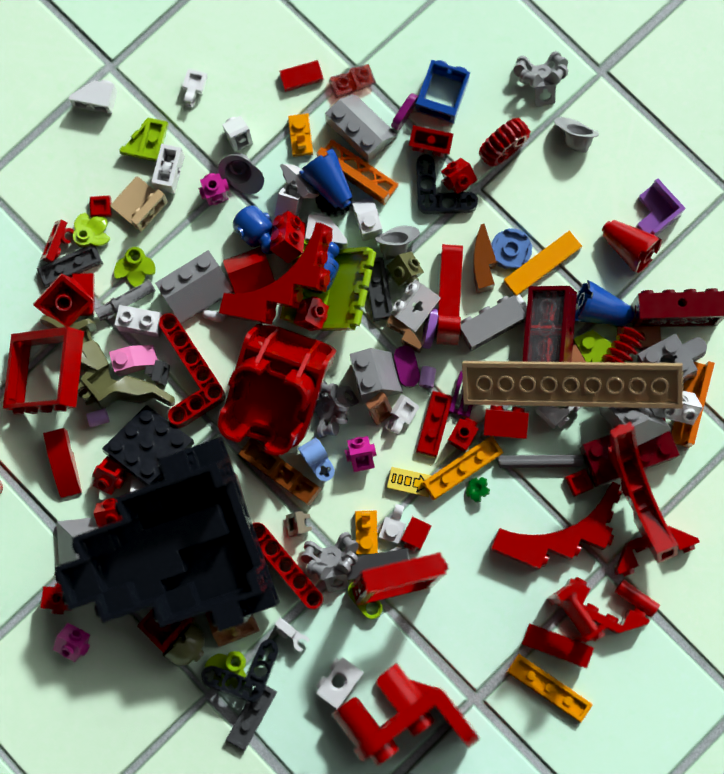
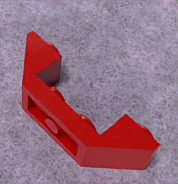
M668 526L678 544V551L682 550L684 554L696 549L694 545L700 543L699 538ZM643 537L625 543L614 570L615 575L622 574L625 577L635 573L634 568L639 567L633 550L635 549L636 553L648 549Z
M578 577L568 579L567 585L575 581L580 588L575 592L577 594L576 598L594 623L598 625L606 624L608 627L606 629L615 634L649 624L650 620L646 618L647 614L636 608L626 611L621 624L618 623L619 619L611 614L602 615L598 612V607L587 603V605L583 604L591 589L586 586L587 582Z

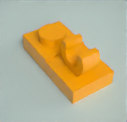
M309 113L288 116L293 157L313 155Z
M377 510L355 511L356 542L358 543L356 555L378 553Z

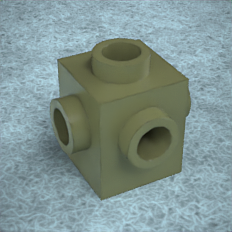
M412 251L399 254L386 265L393 280L399 287L409 285L415 279L419 281L418 277L424 273Z

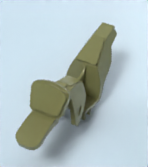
M43 315L40 319L42 324L51 329L65 327L48 316ZM84 319L70 325L71 328L84 331L80 370L84 371L85 374L81 377L82 382L78 385V391H80V398L89 399L85 402L87 406L96 402L101 409H104L118 400L140 404L153 398L170 407L175 405L174 396L158 388L155 384L128 375L118 381L110 376L109 363L99 344L92 340L91 334L97 329L94 321Z

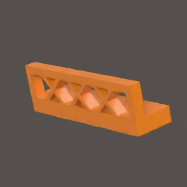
M331 139L325 149L323 147L319 149L317 157L320 155L326 156V151L332 149V147L339 150L341 157L338 160L346 180L383 205L387 203L399 186L398 183L333 139ZM354 160L357 162L358 169L352 168L344 161ZM370 171L374 175V180H370L361 172ZM386 182L392 187L389 191H386L378 183Z
M710 361L706 364L694 362L698 369L697 376L683 383V391L695 393L703 408L715 364ZM703 409L694 425L678 421L673 422L671 435L676 445L690 448L695 444Z

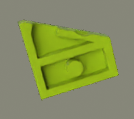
M148 117L141 124L140 129L131 135L129 142L120 148V154L157 162L161 144H164L168 121Z
M594 330L573 339L574 344H576L586 362H603L602 356L607 354L608 348H612V343Z

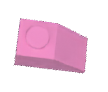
M154 345L128 346L109 352L113 370L118 377L144 370L146 365L154 366L155 360H158Z

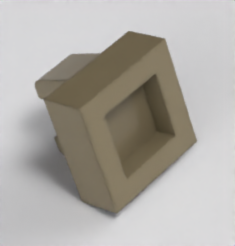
M303 511L286 515L288 536H298L311 531L312 526L306 527L304 521L309 519L310 515L303 513Z

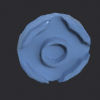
M509 228L495 235L491 243L497 261L496 264L506 270L518 269L529 261L532 255V244L528 236L518 229Z

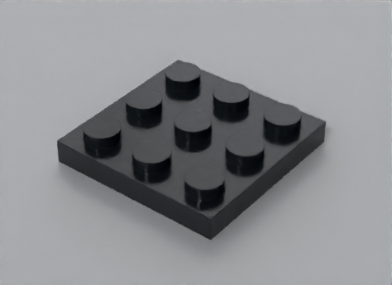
M145 405L102 450L143 484L149 486L156 483L162 477L157 466L159 464L158 459L192 447L194 440L151 407Z

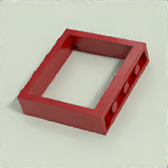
M60 327L11 334L3 409L13 411L14 415H24V412L28 414H38V411L52 413V410L67 412L68 408H76L84 331L71 327ZM63 342L57 400L25 403L31 346Z
M441 552L361 571L351 584L356 606L432 588L447 574L448 563H446L445 557L442 558Z

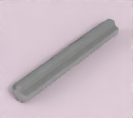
M500 455L498 458L500 468L583 467L584 464L583 455Z

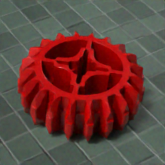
M513 118L491 133L486 141L482 143L478 154L488 166H498L523 146L529 138L531 131L520 118Z

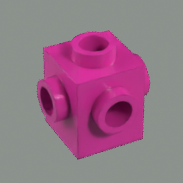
M210 173L205 175L203 179H200L202 187L198 189L202 200L207 199L209 206L218 205L229 200L226 191L230 189L226 178L221 179L220 173Z
M368 436L347 440L349 449H345L347 462H352L353 471L358 472L375 468L373 457L377 456L375 445L370 444Z
M67 623L56 636L53 651L76 662L80 656L84 657L90 648L88 644L90 634Z

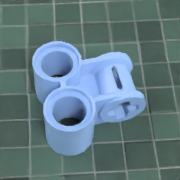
M315 437L298 448L302 457L318 479L328 481L333 478L335 473L334 467L319 439ZM323 465L327 468V474L325 475L319 473L321 472L320 467Z

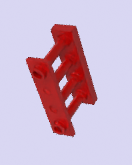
M575 581L563 586L547 598L551 606L557 604L558 607L561 606L580 632V635L575 638L576 641L586 643L592 639L595 642L605 635L603 630L608 628L606 624L595 625L577 600L575 592L580 588Z

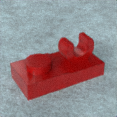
M63 220L55 221L40 258L47 263L54 261V259L56 260L61 252V248H59L61 242L63 244H70L71 241L65 238V233L73 234L74 230L66 228L67 222Z

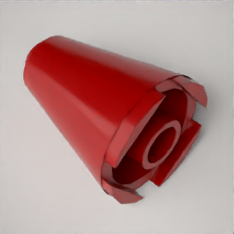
M617 220L607 221L602 228V237L635 273L642 272L653 260L651 256L654 252L657 254L662 245V239L658 236Z

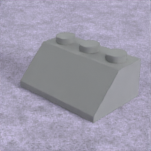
M356 94L339 99L325 112L326 123L368 163L398 136Z
M209 250L155 282L180 324L220 301L224 293L234 292Z
M599 407L600 414L613 428L629 422L632 423L635 428L637 446L671 430L670 426L661 417L654 415L651 408Z

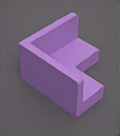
M659 178L654 180L653 184L638 197L651 213L641 220L636 227L657 236L677 220L686 209Z

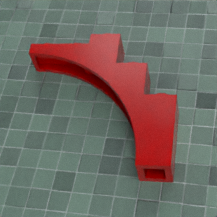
M316 222L308 245L289 271L261 289L247 293H224L219 313L231 318L272 325L273 319L276 316L277 305L299 309L303 299V288L326 292V288L330 283V271L324 268V264L328 259L327 252L329 243L333 238V228L324 223Z
M631 422L625 425H618L613 430H610L611 446L608 447L609 460L621 479V491L633 510L634 523L656 562L660 563L678 555V544L662 516L648 483L638 451L635 428Z
M615 482L610 483L605 495L594 510L583 520L566 529L548 534L528 535L499 528L490 550L536 570H539L541 566H546L550 556L546 554L547 551L568 560H572L574 556L578 557L582 545L579 544L580 541L604 550L606 546H611L615 536L611 534L613 528L605 524H610L614 511H611L614 503L617 504L622 494L619 491L621 485Z

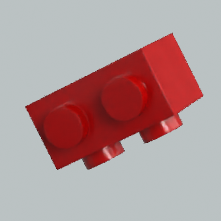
M412 125L408 146H412V151L424 153V149L432 151V155L444 157L445 153L450 154L454 134Z
M286 211L282 215L276 216L273 220L270 250L289 263L303 253L306 224L298 216H295L290 211Z
M490 405V408H486L484 435L527 439L529 411H525V407L512 406V410L503 409V405Z

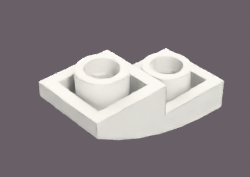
M290 164L280 165L284 179L288 184L297 185V191L302 198L315 199L320 195L299 174L301 169Z

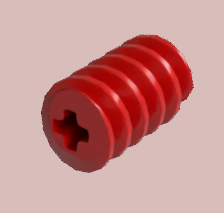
M623 327L621 334L616 336L617 341L612 342V348H608L607 354L602 356V361L625 363L626 360L632 362L633 359L629 354L637 355L638 352L634 347L642 348L639 340L646 341L645 338L636 330Z

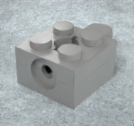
M675 333L638 353L637 361L638 363H683L684 383L697 376L698 369L694 362L705 356L707 345L699 337L682 344Z

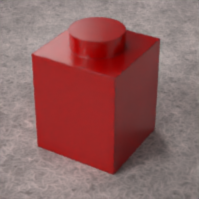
M412 516L401 539V542L404 543L403 547L412 552H415L416 549L420 551L432 525Z

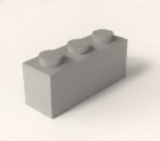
M515 295L510 298L505 296L499 299L497 305L492 308L487 306L481 309L476 317L472 318L469 316L461 321L460 334L469 350L473 351L525 322L526 314Z

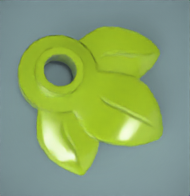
M86 213L80 214L74 222V243L82 248L90 244L98 247L108 243L110 238L104 233L108 224L107 218L96 216L90 219Z
M131 247L126 251L125 257L117 261L114 276L116 279L127 277L130 284L136 287L144 283L146 275L155 274V263L152 259L146 257L141 248ZM134 255H139V259L136 261H133L132 257Z
M232 651L227 655L215 654L205 664V667L212 665L246 677L244 671L246 658L239 651ZM233 658L239 660V665L236 667L231 663ZM214 673L213 679L219 680L218 686H222V679L225 675L222 674V678H218ZM235 678L227 680L226 687L230 684L234 689L238 687V681Z

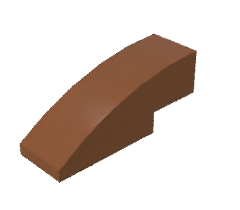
M485 223L480 225L473 255V274L477 294L493 290L495 285L490 269L496 267L497 261Z

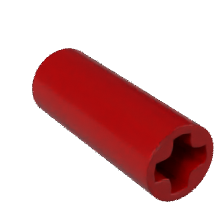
M624 579L614 591V593L646 613L650 618L655 615L660 607L659 603Z

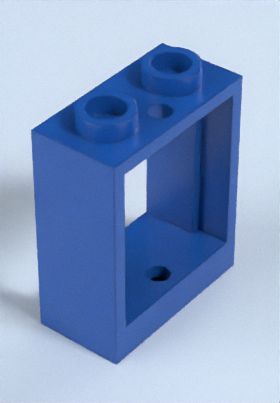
M431 60L416 102L415 112L454 124L469 83L470 72L461 66H450L442 60ZM434 74L462 83L454 107L425 99Z

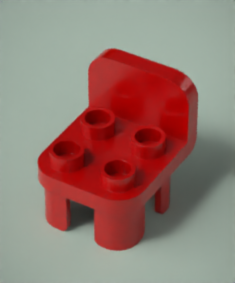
M256 324L247 332L244 338L235 371L229 380L228 386H230L228 396L218 418V428L221 434L234 442H241L245 436L266 443L263 451L275 456L284 455L291 448L300 444L308 432L326 372L333 365L337 352L336 349L327 343L275 325Z
M398 663L394 664L377 678V685L398 711L384 724L379 726L362 702L356 697L351 698L332 714L354 743L353 751L361 762L370 757L377 767L399 750L393 738L407 728L414 738L435 721L428 711L434 705L468 748H471L481 740L442 689L410 680Z

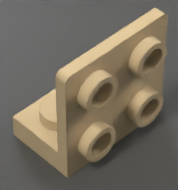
M136 176L110 206L137 230L142 232L168 203V200L163 192L159 189L155 191L140 177Z

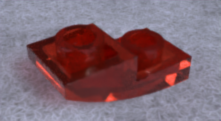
M369 64L350 68L348 73L329 78V84L335 99L358 92L376 83Z

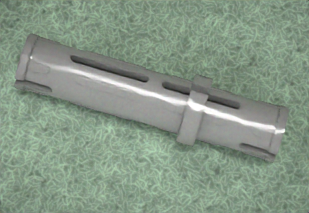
M149 279L116 298L112 297L111 301L94 309L99 320L102 321L118 312L119 305L128 306L156 290Z

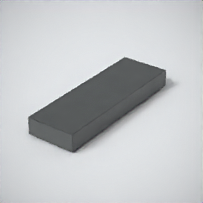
M88 245L37 268L44 287L48 288L61 273L72 277V274L85 272L103 264V261L96 246Z
M383 257L375 258L374 266L369 268L372 270L369 287L367 288L374 322L389 319L393 310Z
M409 549L357 556L358 562L350 566L351 571L347 574V579H356L360 572L409 560Z
M266 685L259 701L254 703L246 702L226 741L246 751L278 691ZM256 687L253 689L250 697H253L254 694L258 695L259 692L256 691Z

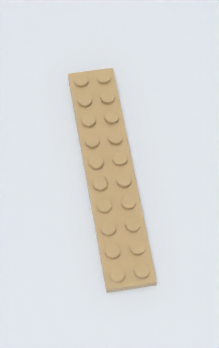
M462 362L463 399L465 405L683 408V363Z

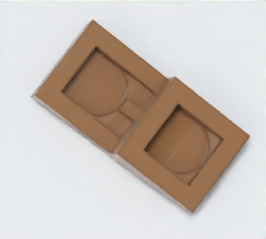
M391 315L387 321V327L403 335L401 339L402 345L409 346L420 354L422 345L410 328Z

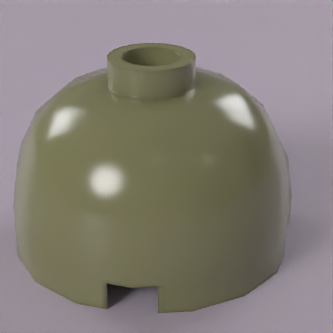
M190 622L162 655L171 663L179 666L188 665L193 660L198 662L204 654L202 648L205 644V637L202 631L194 623Z

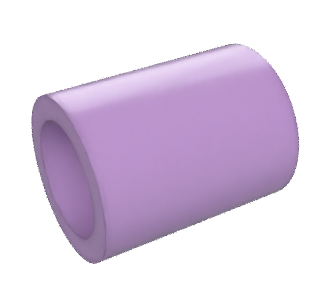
M422 366L419 381L420 387H434L436 368Z
M106 408L86 414L90 428L110 422Z

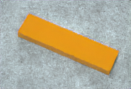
M569 230L507 276L503 282L514 295L521 294L529 286H532L580 250L582 245Z
M490 436L423 481L422 485L434 501L504 452L494 437Z
M519 653L506 671L580 723H582L593 705Z

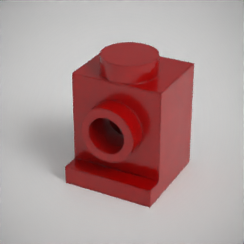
M467 417L465 420L460 418L447 443L466 453L479 428L475 427L477 423ZM466 429L468 435L462 436L460 431Z

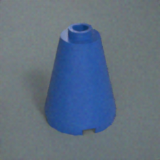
M330 149L326 151V156L320 155L304 166L303 170L299 171V174L335 209L340 207L342 210L352 203L350 199L353 196L336 152Z
M587 280V283L582 284L577 294L576 303L578 305L575 321L626 326L627 323L630 324L634 317L632 306L592 281Z

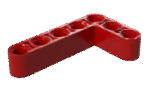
M442 244L439 297L441 299L438 304L436 344L458 345L461 317L459 316L463 245Z
M166 313L161 316L159 326L200 388V390L173 406L168 412L169 421L177 428H183L220 405L225 399V392L177 317L171 313ZM174 321L175 325L171 329H166V323ZM179 338L186 339V343L183 346L176 345ZM196 355L197 360L195 363H187L189 356ZM202 372H207L209 376L206 380H198ZM212 390H220V395L217 398H210ZM195 401L202 402V406L198 410L192 409V404ZM176 413H184V418L181 421H174Z
M259 522L253 523L254 529L260 527L264 530L263 536L258 538V541L266 559L305 606L312 610L319 609L324 602L321 592L266 526ZM270 544H276L278 547L274 555H268L266 552V548ZM284 560L291 562L292 567L288 572H283L280 569V564ZM297 577L305 579V586L301 589H297L294 586V580ZM315 593L319 595L320 600L317 605L311 606L308 603V597Z

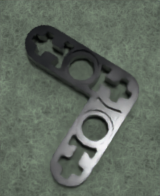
M423 154L418 157L416 175L418 209L423 214L470 213L477 208L478 198L472 192H460L458 194L456 192L436 193L434 158L429 154ZM425 160L428 164H431L428 165V174H424V166L420 165ZM428 179L432 182V186L429 189H424L421 187V181ZM425 194H429V203H433L430 204L429 208H425L423 204L425 203ZM450 198L453 200L454 205L451 208H445L442 205V201ZM457 198H460L459 202H466V198H470V201L474 203H471L470 207L466 203H460V207H457Z
M269 639L261 642L247 678L210 665L203 669L201 673L202 681L207 687L247 702H257L264 693L277 659L278 645L275 641ZM269 645H271L272 650L275 651L274 653H269L267 661H271L270 664H268L264 660H258L259 657L264 659L265 650H263V648H268ZM259 665L267 668L266 675L258 677L254 673L255 668ZM212 671H215V676L218 678H222V674H224L222 686H218L220 682L216 679L208 682L206 674H211ZM230 678H235L238 681V687L234 690H229L226 687V682ZM242 682H246L244 686L248 689H252L255 686L256 691L259 692L258 695L254 694L253 697H249V692L242 690V694H239L242 689Z

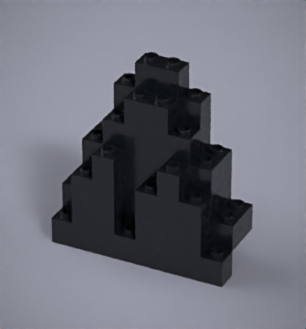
M222 436L158 459L159 473L165 479L115 498V510L122 518L72 537V548L79 558L54 567L56 582L61 585L63 591L62 599L64 604L68 605L69 610L95 602V613L98 618H101L102 623L153 606V618L155 622H159L160 628L212 611V614H210L214 627L217 626L220 632L244 624L252 614L275 607L280 602Z

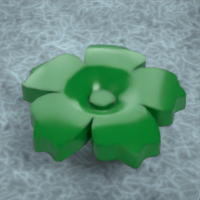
M484 477L479 479L472 478L468 482L470 486L466 488L465 492L468 498L471 497L476 503L481 502V496L485 498L486 495L490 494V489L486 487L488 485L487 479Z

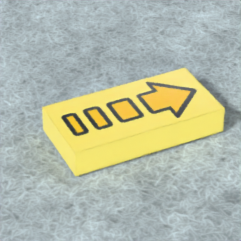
M391 467L387 489L429 498V494L422 485V482L432 475Z

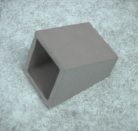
M368 348L350 353L351 367L362 404H365L382 391L387 397L403 393L391 352Z

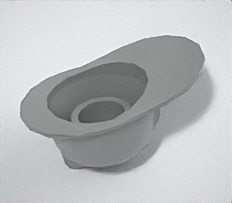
M558 117L554 121L556 126L564 131L565 144L575 151L587 153L593 138L599 136L598 131L587 127L577 120Z
M242 153L229 154L220 161L218 165L220 176L223 179L226 178V181L244 194H255L263 188V173L251 163V160Z
M397 226L383 234L377 235L375 240L379 243L383 258L390 260L399 254L406 253L409 243L419 237L420 231L413 226Z

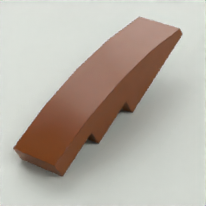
M250 438L239 452V455L310 507L322 488L279 456L264 452V446L255 439Z

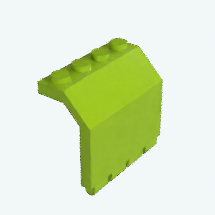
M304 239L303 252L309 243L306 239ZM369 247L339 249L338 256L334 258L339 264V271L331 288L322 294L303 288V299L315 296L322 299V303L329 306L328 317L322 329H320L321 331H353L356 326H360L363 311L360 308H364L368 293L364 288L369 287L372 270L369 268L374 266L376 252ZM300 256L293 260L292 266L297 262ZM282 306L280 319L299 326L294 323L297 309Z

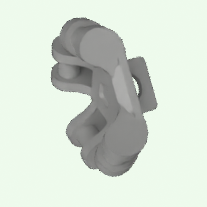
M558 51L552 52L546 63L542 65H533L526 56H519L513 69L514 74L519 77L521 83L528 84L530 82V86L534 88L535 106L555 104L556 85L568 75V60L565 57H561ZM547 89L551 96L547 100H541L539 98L540 95L543 93V90Z
M323 381L314 410L320 419L317 427V434L320 438H324L328 434L331 436L337 435L340 429L339 424L348 423L346 412L350 411V406L359 403L358 398L349 385L338 387L337 384L330 383L328 385L326 381ZM345 391L351 396L352 400L345 397Z
M348 532L342 533L336 544L327 548H322L313 541H306L304 544L305 552L301 554V560L308 564L307 572L311 575L317 574L319 579L325 580L329 593L347 589L349 587L347 574L351 571L350 566L358 562V557L355 555L358 543L355 540H351V535ZM334 579L343 581L340 585H331Z

